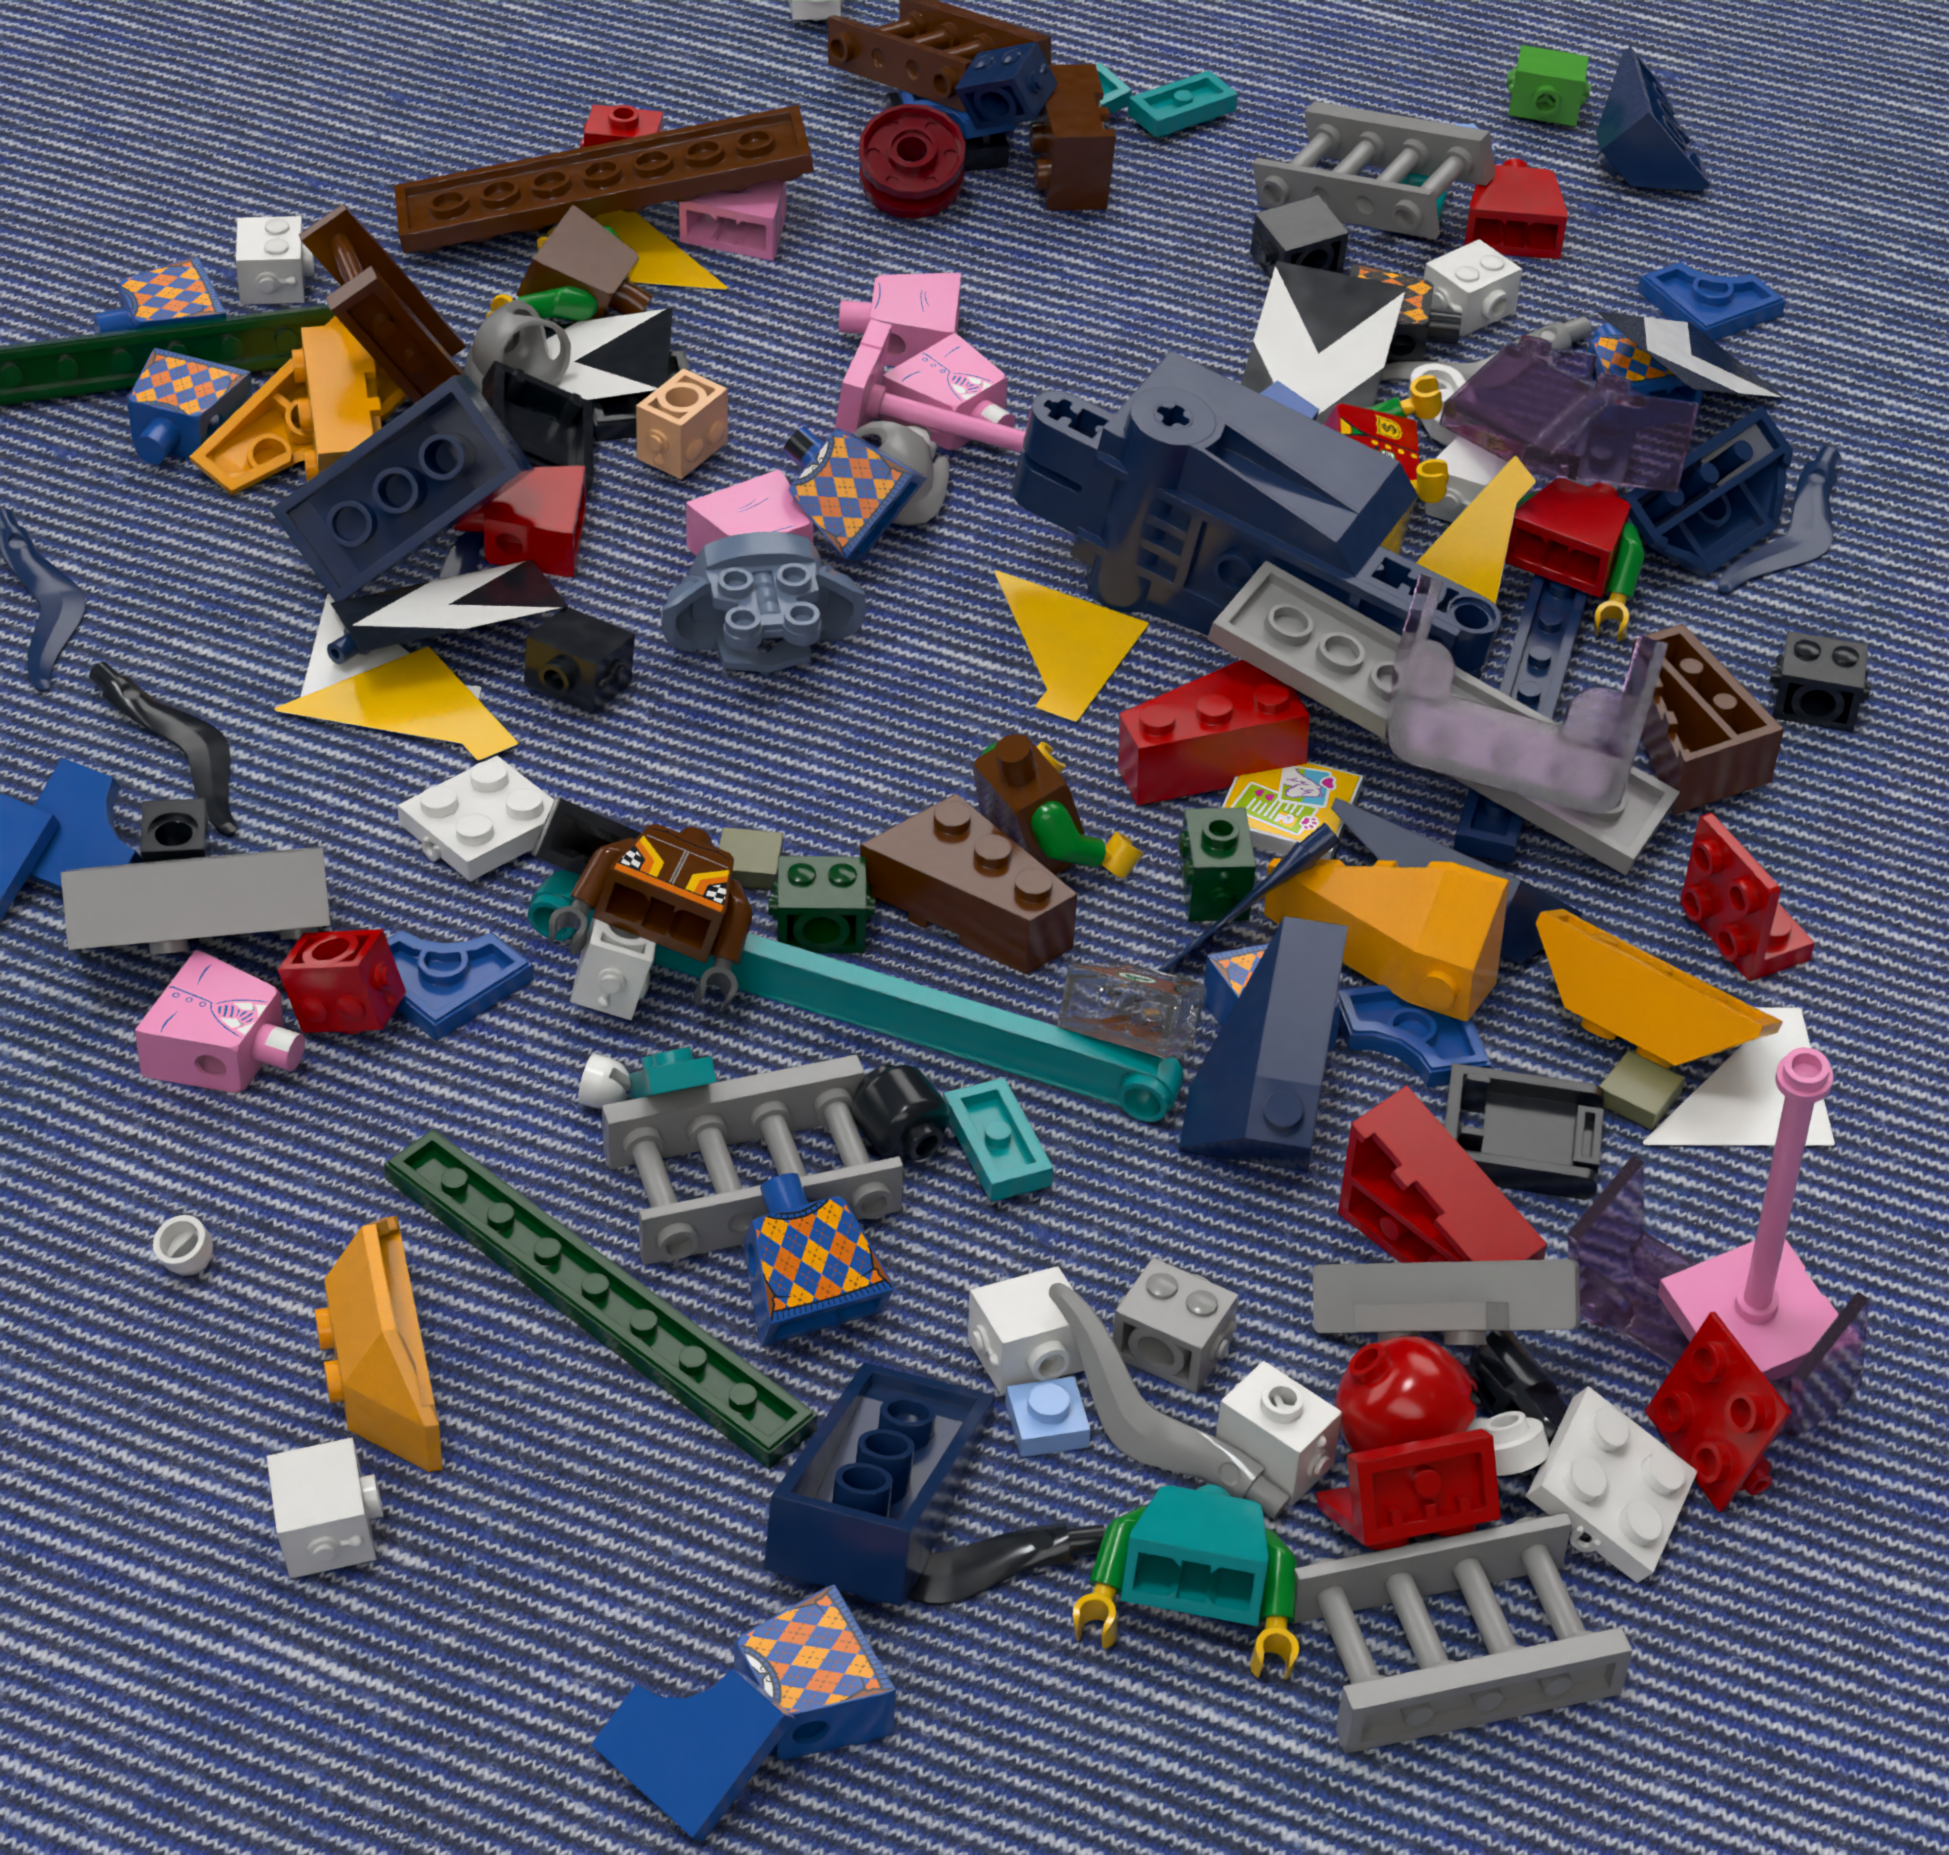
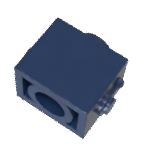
M1036 41L978 52L955 87V91L976 130L1036 120L1058 82Z

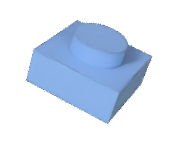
M1074 1376L1006 1387L1005 1405L1020 1457L1089 1447L1091 1429Z

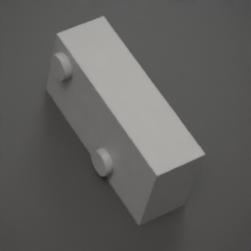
M323 846L68 869L60 872L68 950L149 943L150 954H165L189 951L188 939L280 930L281 940L299 939L303 933L318 932V927L330 926Z

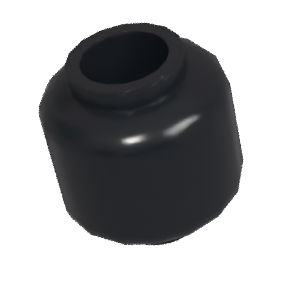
M890 1064L880 1066L866 1075L859 1083L852 1108L853 1119L857 1127L884 1159L900 1157L901 1162L912 1159L922 1160L932 1155L940 1147L944 1138L943 1134L950 1120V1108L948 1103L917 1067Z

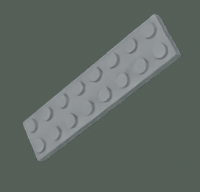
M1268 561L1262 564L1215 619L1207 637V640L1229 651L1234 656L1245 660L1282 681L1284 684L1307 695L1337 714L1346 717L1385 739L1390 744L1408 752L1440 772L1463 783L1493 802L1502 805L1541 827L1546 832L1555 835L1624 875L1628 874L1672 809L1680 791Z

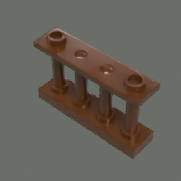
M899 0L900 20L874 28L837 15L828 17V65L966 112L955 91V87L978 52L1037 41L1048 65H1051L1052 37L939 0Z
M344 203L299 234L302 243L341 285L340 288L325 297L331 312L414 404L453 375L468 376L452 358L466 348L464 341Z

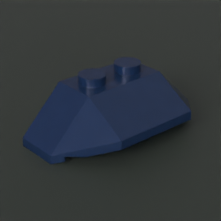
M1762 405L1629 491L1621 499L1626 500L1631 505L1629 518L1650 548L1704 578L1778 528L1786 490V469L1791 465L1793 449Z

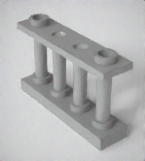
M1314 101L1304 111L1309 143L1289 163L1257 158L1252 162L1259 207L1272 209L1319 195L1340 222L1436 239L1440 235L1436 200L1455 180L1486 186L1495 176L1491 135L1488 130ZM1323 157L1342 160L1332 171L1313 168ZM1366 165L1386 168L1376 179L1356 176ZM1410 172L1430 176L1421 187L1401 184Z
M857 1054L602 1105L603 1151L609 1168L614 1169L636 1164L651 1208L639 1210L640 1258L643 1265L666 1260H678L690 1255L744 1244L751 1221L769 1214L760 1190L761 1185L742 1188L727 1145L764 1138L778 1175L797 1173L808 1203L840 1196L846 1200L857 1220L877 1218L884 1214L901 1211L903 1164L900 1157L871 1162L853 1119L852 1108L856 1099L855 1092L865 1073ZM828 1125L845 1168L807 1175L791 1132ZM700 1151L716 1194L678 1202L663 1158Z
M1567 1513L1543 1518L1525 1517L1509 1525L1338 1560L1333 1558L1320 1559L1308 1566L1294 1569L1296 1606L1295 1621L1292 1624L1324 1617L1351 1682L1350 1685L1343 1686L1335 1729L1345 1754L1622 1694L1633 1651L1622 1627L1595 1633L1586 1631L1557 1570L1563 1566L1572 1522ZM1528 1575L1558 1640L1529 1647L1517 1645L1490 1583ZM1461 1589L1490 1655L1459 1662L1449 1660L1422 1597ZM1393 1603L1421 1670L1386 1677L1379 1675L1353 1611Z

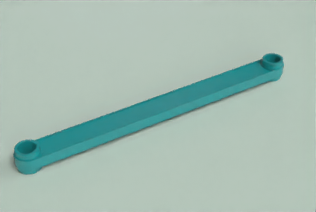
M564 870L554 872L542 882L531 898L527 914L533 928L542 936L549 938L551 914L556 909L572 905L574 899L570 897V894L580 875ZM590 910L586 917L587 933L595 912L594 910ZM564 927L557 932L554 940L573 939L577 930L572 927ZM748 933L740 965L732 966L731 972L735 975L738 982V990L1120 1106L1130 1116L1140 1121L1154 1122L1163 1118L1172 1109L1183 1086L1182 1079L1184 1073L1182 1066L1171 1054L1162 1050L1161 1052L1167 1057L1163 1058L1143 1051H1137L755 934ZM656 944L653 964L701 978L705 971L713 967L715 959L709 957L707 963H703Z

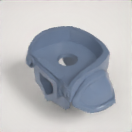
M785 532L737 534L704 545L691 566L689 576L683 577L681 584L670 589L667 604L662 606L661 627L665 639L673 648L694 652L697 649L698 651L717 649L723 669L757 671L769 677L777 670L811 662L810 645L815 642L826 641V639L835 641L855 634L865 618L866 598L864 590L857 588L849 576L835 571L830 565H823L817 548L808 537ZM762 640H782L767 654L756 649Z

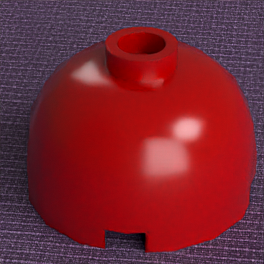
M1404 1335L1366 1345L1351 1358L1334 1399L1335 1407L1342 1411L1339 1432L1353 1453L1465 1432L1473 1421L1477 1407L1470 1399L1472 1389L1478 1391L1477 1383L1460 1362L1431 1340Z

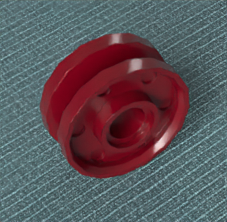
M903 104L885 109L868 122L860 135L858 152L860 162L859 181L865 196L879 210L897 218L920 219L938 214L953 204L964 186L966 143L960 127L946 113L928 105Z

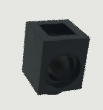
M205 798L142 801V863L211 857V842Z

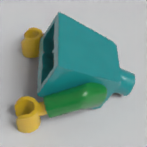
M1171 1485L1160 1487L1148 1506L1138 1507L1112 1520L1107 1526L1089 1580V1584L1094 1587V1591L1078 1599L1073 1607V1625L1076 1640L1080 1641L1084 1625L1091 1620L1097 1619L1104 1621L1101 1636L1102 1648L1106 1649L1113 1645L1118 1634L1117 1613L1113 1603L1115 1594H1121L1120 1601L1247 1625L1258 1626V1622L1261 1620L1265 1622V1630L1257 1637L1250 1659L1251 1672L1255 1677L1259 1678L1263 1667L1264 1653L1273 1652L1280 1655L1285 1661L1284 1680H1287L1292 1674L1299 1652L1298 1640L1287 1630V1624L1295 1621L1296 1580L1294 1569L1297 1568L1296 1558L1273 1530L1265 1528L1262 1505L1256 1501L1231 1497L1224 1488L1217 1485H1204L1197 1490Z

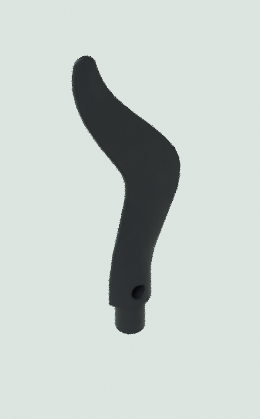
M97 663L91 669L89 678L103 691L102 696L105 700L137 723L170 741L184 752L189 762L197 799H206L208 820L224 834H235L238 831V826L231 815L228 803L230 750L227 739L222 732L207 721L156 700L129 676H121L108 663Z
M1063 1522L1033 1526L1007 1532L953 1550L931 1553L923 1572L907 1598L932 1605L955 1603L966 1600L1023 1571L1040 1566L1071 1563V1557L1098 1554L1105 1533L1104 1524L1067 1528L1066 1523Z

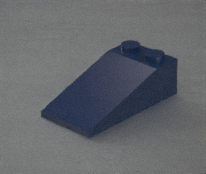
M453 375L279 502L270 511L333 600L337 602L348 599L493 501L535 469L471 378L465 375Z
M864 1362L771 1495L763 1570L788 1576L793 1581L804 1585L819 1584L829 1587L835 1584L838 1590L856 1594L867 1602L877 1604L890 1603L902 1606L925 1568L993 1411L995 1395Z

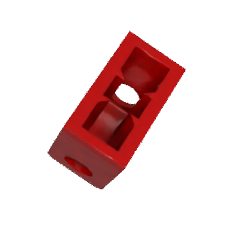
M1517 158L1506 160L1502 165H1494L1495 176L1486 186L1478 184L1475 186L1469 206L1464 246L1480 239L1502 255L1560 260L1568 212L1555 173L1549 169L1529 168L1525 161Z
M585 466L533 467L535 469L533 472L453 527L454 531L484 533L485 559L490 564L505 566L533 560L542 573L574 578L587 511Z

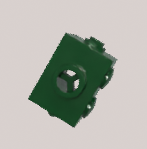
M1246 807L1184 809L1183 828L1178 838V850L1188 922L1218 921L1244 899L1254 887L1256 863ZM1251 907L1233 921L1250 920Z
M778 856V881L772 884L773 897H768V916H773V920H778L777 941L814 953L865 954L866 921H870V917H875V898H870L871 885L866 882V857Z

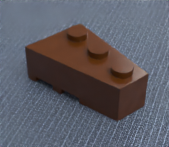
M1096 64L1049 65L1058 84L1035 122L1030 123L1029 128L1031 153H1039L1040 159H1035L1034 164L1035 189L1044 190L1047 211L1107 209L1116 134L1114 129L1104 128V122H1109L1110 113L1108 107H1101L1100 100H1103L1104 92Z
M1684 624L1635 638L1624 694L1658 779L1680 791L1671 809L1672 814L1676 815L1771 783L1784 728Z
M956 793L860 844V857H866V882L871 885L869 893L870 898H875V906L881 899L909 912L908 921L925 929L931 922L958 934L960 945L1025 975L1073 948L1078 894Z

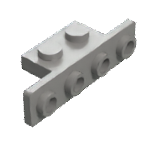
M1557 1259L1316 1265L1313 1268L1314 1330L1318 1333L1378 1332V1342L1404 1335L1420 1337V1332L1444 1331V1345H1486V1331L1575 1330L1580 1326L1579 1264L1576 1260Z

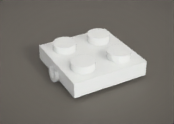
M495 756L487 761L476 764L473 768L437 786L426 789L423 793L397 805L400 825L421 841L424 853L431 861L442 858L466 879L472 881L532 850L554 799L500 757Z
M1588 1386L1572 1398L1549 1447V1456L1542 1462L1526 1497L1550 1516L1567 1513L1572 1522L1570 1542L1576 1549L1585 1553L1596 1551L1638 1583L1654 1572L1697 1474V1470ZM1583 1532L1591 1536L1588 1542H1584L1579 1538Z

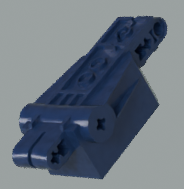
M1170 351L1115 415L1064 391H1046L1034 398L1013 482V498L1018 505L1027 511L1076 535L1071 556L1089 565L1086 576L1088 590L1098 602L1108 609L1124 613L1146 612L1208 636L1215 619L1262 564L1268 561L1480 680L1502 620L1500 610L1486 597L1399 555L1418 497L1399 461L1173 351Z

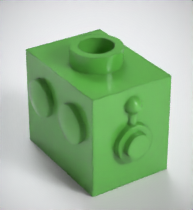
M1521 45L1517 68L1513 67L1512 71L1509 70L1506 85H1509L1508 91L1512 93L1508 115L1576 127L1580 105H1584L1586 99H1589L1591 84H1588V80H1586L1589 56Z

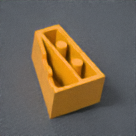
M343 324L302 327V349L291 350L295 383L306 382L308 399L297 400L301 433L312 432L314 449L303 450L307 482L381 429L380 416L382 415L380 398L377 396L374 358Z

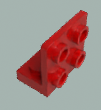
M1713 813L1700 816L1680 899V905L1683 907L1688 918L1696 922L1718 946L1722 956L1726 960L1731 961L1749 982L1809 961L1815 942L1778 903L1781 892L1779 885Z
M1484 1429L1347 1454L1350 1486L1316 1493L1317 1508L1364 1546L1374 1550H1387L1406 1546L1409 1543V1537L1433 1532L1444 1537L1470 1533L1477 1529L1476 1524L1501 1519L1493 1435Z

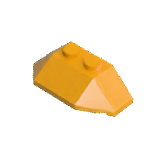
M1564 909L1540 912L1536 921V926L1564 1008L1583 1017L1580 1025L1587 1031L1609 1040H1615L1619 1036L1638 1046L1635 1051L1636 1054L1667 1069H1670L1672 1064L1676 1066L1696 1061L1776 1034L1783 1023L1782 1020L1721 991Z
M398 1216L384 1217L361 1226L324 1279L327 1307L314 1309L320 1351L333 1349L335 1360L324 1361L329 1403L343 1401L348 1430L427 1472L443 1470L439 1421Z

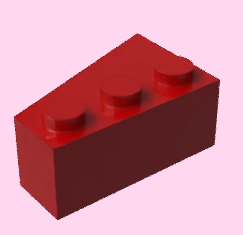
M1241 659L1119 713L1118 771L1137 806L1230 788L1235 777L1239 775L1307 764L1310 715L1292 687Z
M1407 1085L1351 1123L1338 1214L1400 1263L1544 1260L1547 1243Z

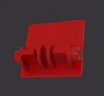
M1716 1312L1709 1313L1644 1410L1676 1455L1697 1470L1694 1479L1718 1512H1724L1738 1490H1747L1750 1495L1754 1496L1769 1488L1773 1481L1769 1474L1771 1464L1763 1454L1792 1414L1791 1409Z

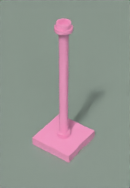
M870 320L842 382L835 430L839 428L854 434L859 427L872 422L873 419H879L882 414L1021 453L1025 431L887 393V387L882 386V375L884 373L892 325Z
M1808 1047L1792 1050L1780 1061L1777 1067L1776 1085L1785 1098L1755 1241L1660 1279L1658 1296L1689 1342H1691L1709 1313L1716 1312L1770 1383L1849 1350L1853 1335L1828 1298L1823 1296L1805 1271L1806 1267L1785 1239L1814 1103L1824 1099L1829 1094L1833 1083V1071L1826 1056L1820 1051Z

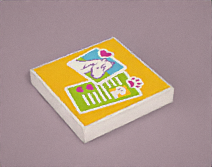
M1308 761L1307 764L1239 775L1235 777L1221 808L1246 807L1252 846L1287 855L1297 841L1300 843L1324 822L1341 841L1347 825L1331 807L1336 798L1355 806L1362 790L1364 776ZM1339 843L1320 859H1333Z

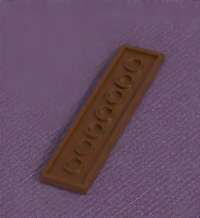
M799 105L397 184L394 185L398 234L403 254L415 251L431 253L445 245L465 241L481 243L492 239L495 235L515 231L525 233L539 231L546 225L559 223L572 205L594 219L597 215L621 210L624 212H637L645 209L648 205L671 200L687 202L701 194L721 190L737 192L748 188L751 184L771 180L781 182L792 181L799 178L802 174L814 172L813 161Z

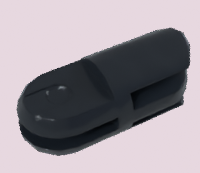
M1512 1330L1491 1331L1486 1337L1487 1344L1480 1345L1469 1359L1470 1364L1463 1366L1477 1383L1478 1391L1472 1389L1473 1393L1492 1417L1504 1412L1519 1411L1523 1412L1528 1418L1540 1420L1543 1423L1550 1447L1568 1406L1558 1395L1555 1383Z

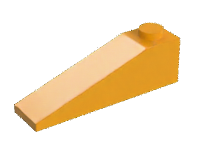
M334 316L326 325L342 323ZM292 358L189 456L191 463L231 495L304 460L303 450L314 449L312 432L301 433L297 400L308 399L306 382L295 383ZM374 360L377 396L380 398L382 416H380V420L383 421L408 396Z
M1273 858L1268 864L1267 876L1282 858ZM1319 859L1316 861V866L1298 873L1265 896L1264 915L1279 925L1284 916L1348 926L1342 963L1378 985H1385L1393 994L1408 1003L1468 1022L1497 983L1510 880L1453 862L1431 861L1427 867H1398L1397 861L1378 860L1373 866H1346L1341 860Z

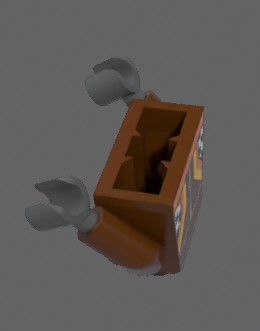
M650 824L636 839L626 838L601 846L593 853L570 894V897L574 899L572 905L556 909L551 914L549 920V942L552 943L560 929L564 927L575 928L577 933L574 934L571 941L570 954L579 953L587 942L586 917L590 910H594V919L703 963H707L708 958L711 957L715 959L713 967L705 971L694 990V1001L699 1006L707 986L716 985L725 995L720 1012H723L728 1008L738 990V982L731 970L733 965H740L753 912L741 883L732 878L733 856L729 852L714 847L710 836L705 831L690 827L685 828L679 833L660 824Z

